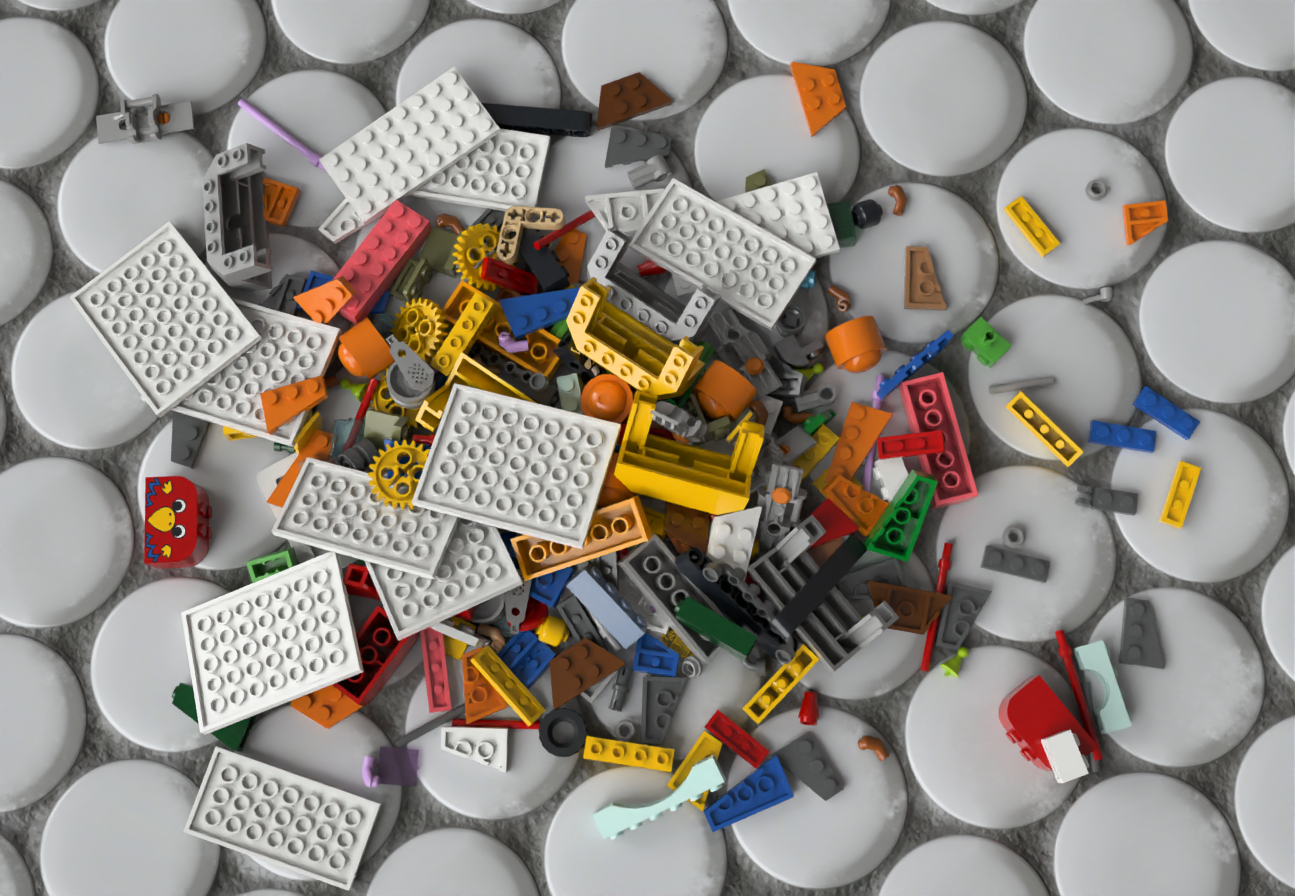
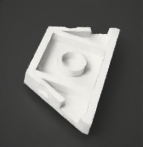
M664 188L585 196V202L606 231L616 226L625 234H635L664 192Z
M755 506L729 514L714 516L708 538L706 556L714 563L723 561L728 563L733 569L740 567L747 573L762 507Z
M450 618L430 626V628L474 647H485L491 641V639L474 633L475 631L468 625L459 623V626L455 625V622Z

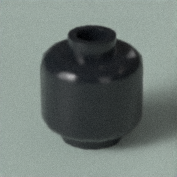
M868 199L855 204L850 217L855 226H858L860 229H867L880 223L883 210L877 202Z

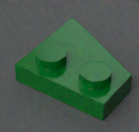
M828 409L819 413L816 417L812 415L804 422L802 429L812 437L823 424L826 425L837 414L832 409Z

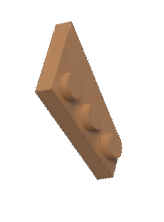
M906 246L904 309L946 311L947 306L943 301L941 288L937 282L927 247Z

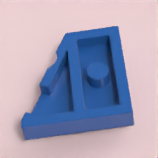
M645 632L637 640L633 671L676 677L680 655Z

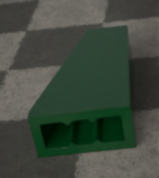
M688 596L685 601L680 600L674 610L677 612L676 619L743 662L747 660L756 644L757 636Z
M180 683L173 691L172 704L199 724L193 686ZM256 715L213 731L211 734L230 749L242 752Z

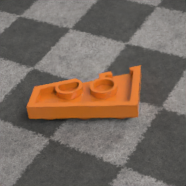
M341 276L304 293L297 294L293 298L313 321L328 325L357 291Z
M835 475L822 489L826 496L859 528L858 531L862 536H867L889 505V503L879 499L876 495L863 490L860 486L840 475Z

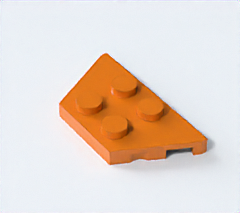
M791 62L792 75L810 135L813 137L821 128L832 122L834 117L839 116L846 109V104L835 69Z
M333 685L291 701L292 708L327 729L332 728L338 722L346 719L363 707L355 703Z

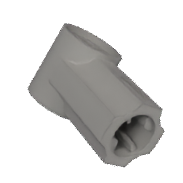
M661 154L650 158L646 164L627 172L634 189L653 181H663L672 174L664 156Z
M824 384L819 388L804 391L803 397H794L798 413L821 406L832 405L836 400L837 391L831 384ZM823 391H830L833 397L825 400L822 398L821 393Z

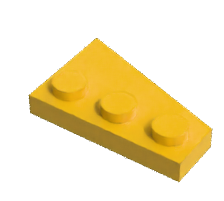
M703 731L666 786L675 791L687 778L694 763L713 754L718 760L722 743L706 731ZM709 790L703 792L701 798L692 802L690 799L687 801L703 811Z

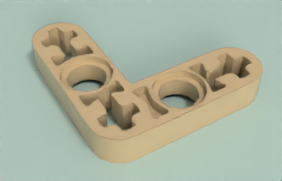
M523 206L508 208L504 215L497 247L499 260L506 264H512L516 261L523 228L561 229L565 225V217L562 211L556 208ZM535 214L540 215L538 221H530L531 216ZM509 232H516V236L513 239L506 238Z

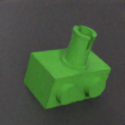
M982 317L965 331L960 338L963 347L968 351L972 350L977 355L978 361L989 368L1012 346Z
M294 547L258 556L246 562L252 583L299 565Z

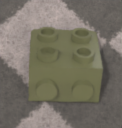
M433 227L419 255L418 262L424 257L428 260L432 270L455 278L458 273L456 270L460 266L453 264L454 261L458 260V257L452 255V253L458 251L453 246L459 243L457 237L463 236L462 231H460L459 235H456L438 227Z
M423 257L418 262L409 258L390 291V295L405 303L407 301L412 303L413 298H421L423 287L433 277V270L428 260Z
M694 393L689 395V401L687 402L689 414L695 417L696 420H700L703 425L705 424L709 427L707 434L704 436L705 442L714 439L715 441L725 439L727 434L730 433L731 423L728 416L707 424Z
M369 409L366 412L363 439L369 440L376 447L377 451L381 449L385 452V438L401 442L408 439L410 428H408L409 417Z

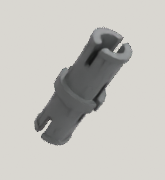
M624 666L620 669L616 684L612 686L614 691L609 709L622 712L626 693H629L630 690L628 685L633 672L632 668H625Z

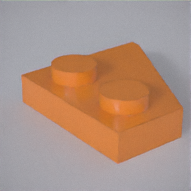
M264 177V220L285 228L301 191L297 187Z
M1166 200L1122 206L1127 246L1135 243L1168 221Z

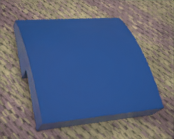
M530 630L519 631V634H515L497 654L528 689L550 667L549 661L557 656Z

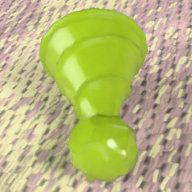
M816 363L810 369L794 368V370L806 376L807 383L814 373L822 374L824 367L822 364Z
M348 378L341 379L340 387L342 389H350L357 400L362 402L369 383L351 384Z
M960 647L957 650L958 655L940 664L941 668L946 671L944 674L946 677L951 675L959 678L962 658H966L969 655V650L966 647Z

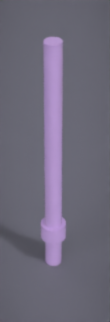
M243 98L239 100L238 105L310 159V163L314 166L320 167L327 172L319 161L323 156L311 151Z
M884 375L876 376L875 390L872 391V408L881 410V402H884V399L881 400L876 393L881 388L879 384L885 379ZM876 442L867 455L863 470L862 485L864 487L863 490L867 492L870 490Z

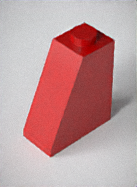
M829 498L811 514L827 532L808 550L850 536L859 529Z

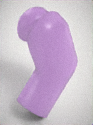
M508 332L500 333L498 342L509 353L529 350L527 340L516 342L510 337Z
M365 756L362 768L364 783L369 788L370 786L378 787L380 777L373 775L376 758Z

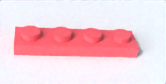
M428 627L420 631L429 713L451 710L443 633Z

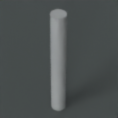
M1045 377L989 386V393L991 395L1049 386L1054 384L1053 377Z

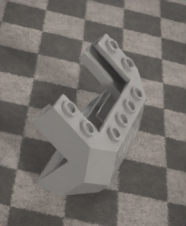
M248 143L217 154L202 180L207 262L213 272L228 286L245 291L273 289L271 273L273 266H271L270 258L272 250H270L268 222L264 220L265 204L263 203V195H265V185L263 184V178L265 177V172L263 170H266V165H263L262 155L265 154V149Z
M616 226L608 229L587 265V280L595 277L597 282L604 287L609 286L612 288L607 298L608 302L675 345L679 346L685 336L689 337L690 342L697 345L710 328L707 320L722 296L708 289L706 285H702L700 289H696L688 305H683L620 263L633 237L626 235Z
M813 515L796 526L776 547L747 568L748 574L760 588V592L767 600L774 604V609L778 613L820 568L806 552L827 532ZM835 586L798 626L794 633L820 659L819 662L833 673L899 619V617L887 602L883 601L862 619L856 609L852 607Z

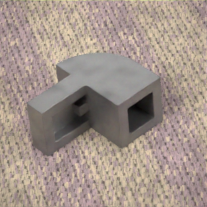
M792 334L774 343L773 349L779 360L791 368L807 369L809 365L807 359L814 360L819 357L824 345L819 339L801 348Z

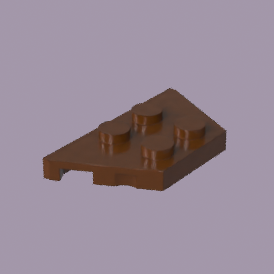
M640 72L601 85L597 130L599 131L671 105V99Z
M666 501L663 532L677 538L686 547H697L706 555L710 513Z
M867 580L874 608L883 601H886L899 617L888 629L924 635L930 628L931 623L939 616L946 603L952 598V595Z
M584 638L549 661L554 709L560 708L627 665L626 661L613 655L610 651L602 648L589 638Z

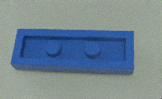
M1147 386L1142 389L1132 404L1185 440L1191 437L1200 423L1199 420Z
M1094 420L1090 422L1088 443L1146 453L1154 452L1156 431Z

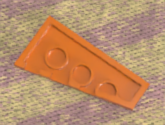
M851 402L825 483H829L835 475H840L849 481L853 479L877 438L880 437L883 429L892 418V413Z
M316 429L266 502L283 508L299 475V461H305L307 457L321 461L329 460L338 437Z

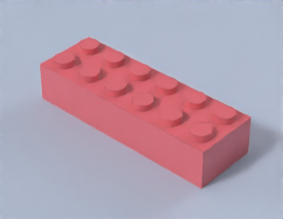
M398 200L393 202L334 277L336 279L343 276L357 291L340 310L339 315L355 325L366 318L385 291L401 273L409 258L415 255L427 239L432 229L428 219Z
M943 372L901 382L898 389L911 434L943 431L945 453L917 456L921 471L933 475L938 481L930 502L932 510L974 500L978 496V492Z

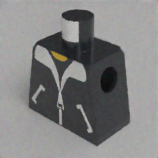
M571 332L553 349V352L572 373L586 371L590 378L600 373L596 363L577 350Z

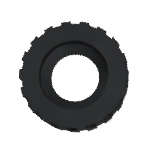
M558 708L544 716L540 723L539 739L542 746L550 754L558 757H569L578 753L583 748L588 728L585 720L579 713L569 708ZM562 721L570 723L574 728L572 740L564 744L557 742L552 734L554 726Z

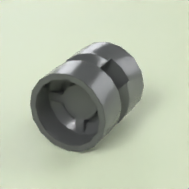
M788 305L777 321L776 328L778 333L784 338L792 334L795 338L798 337L805 324L804 311L796 305Z
M364 438L355 443L352 448L342 452L338 459L341 466L364 472L366 468H370L369 464H376L373 456L379 458L380 456L376 447Z

